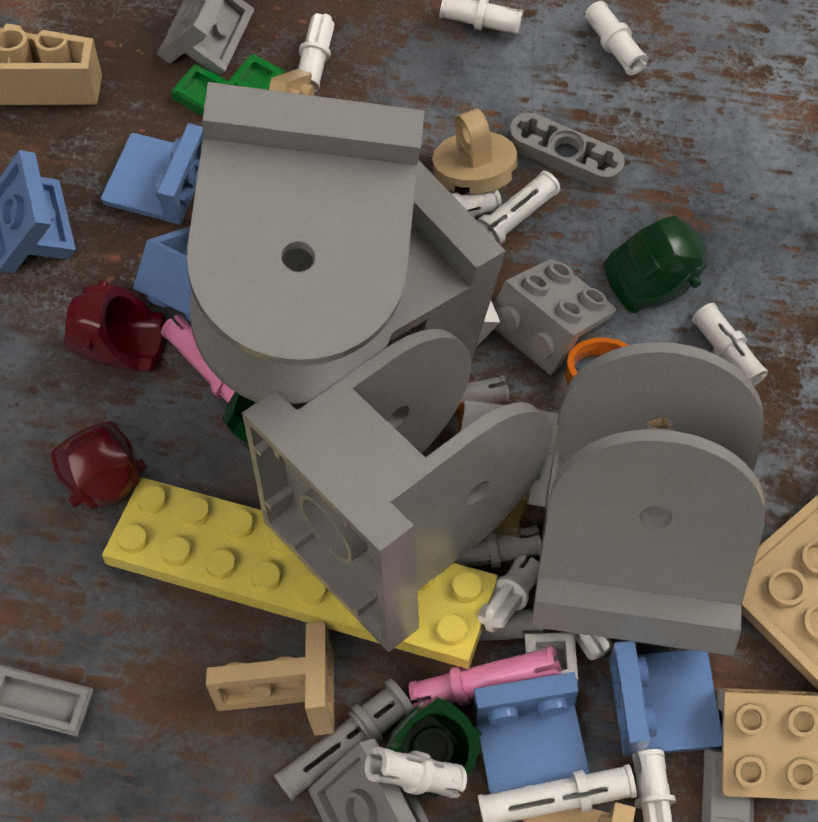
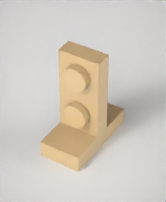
M326 622L306 623L305 657L293 658L285 656L272 661L254 663L232 662L225 666L207 668L206 687L217 712L305 702V711L314 736L334 734V647Z

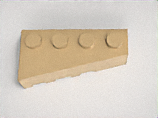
M8 23L5 24L4 28H0V105H97L102 72L93 38L48 30H41L38 34L26 33L20 25Z

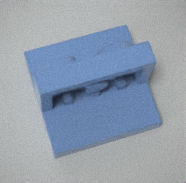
M22 150L17 152L0 176V272L13 274L28 255L69 259L76 250L60 181L41 177L36 154Z

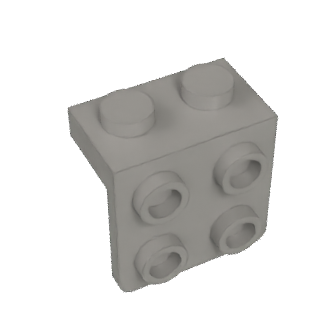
M549 259L505 280L493 303L500 323L494 329L549 375H552L562 368L577 339L610 320L616 308L607 301L606 296L601 291L589 287L575 276L569 266Z

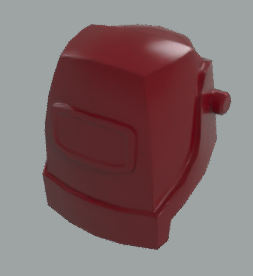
M101 280L98 282V286L84 287L81 294L71 299L66 312L64 344L70 352L94 363L110 367H120L135 372H153L163 350L165 338L161 334V329L166 323V318L163 313L152 312L146 304L127 289L109 285L107 281Z
M111 421L92 425L78 431L51 451L54 471L61 486L71 496L68 500L72 507L81 504L93 510L98 506L105 507L119 503L130 493L133 487L139 484V472L146 469L144 461L142 459L137 460L128 438Z

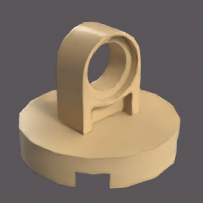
M478 108L456 115L454 119L455 135L444 140L434 150L432 158L434 176L447 190L455 192L454 185L469 187L470 194L472 195L493 192L507 185L512 180V171L514 169L517 170L518 167L517 150L513 142L503 135L490 132L488 122L482 111Z

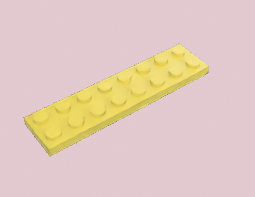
M141 477L102 553L106 565L303 622L325 621L328 629L379 643L264 523L262 510ZM456 563L450 565L417 591L419 629L395 648L469 669L484 624L478 621V612L485 603H489L496 589L498 575Z

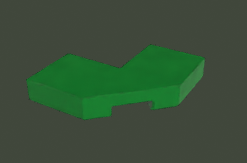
M252 53L227 81L195 63L171 90L174 101L203 116L208 82L269 90L271 78L284 74L286 71Z

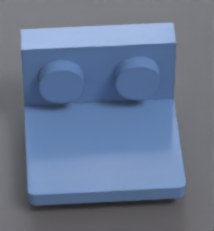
M188 123L182 138H177L174 143L137 133L130 134L101 196L103 204L181 225L195 194L203 140V127Z
M634 641L614 643L609 657V667L623 757H632L633 753L648 749H660L664 753L717 749L722 746V729L708 652L683 650L637 655Z
M575 672L474 689L473 710L476 726L482 732L479 741L489 794L573 777L572 772L583 770L585 774H590L575 709V702L579 692Z

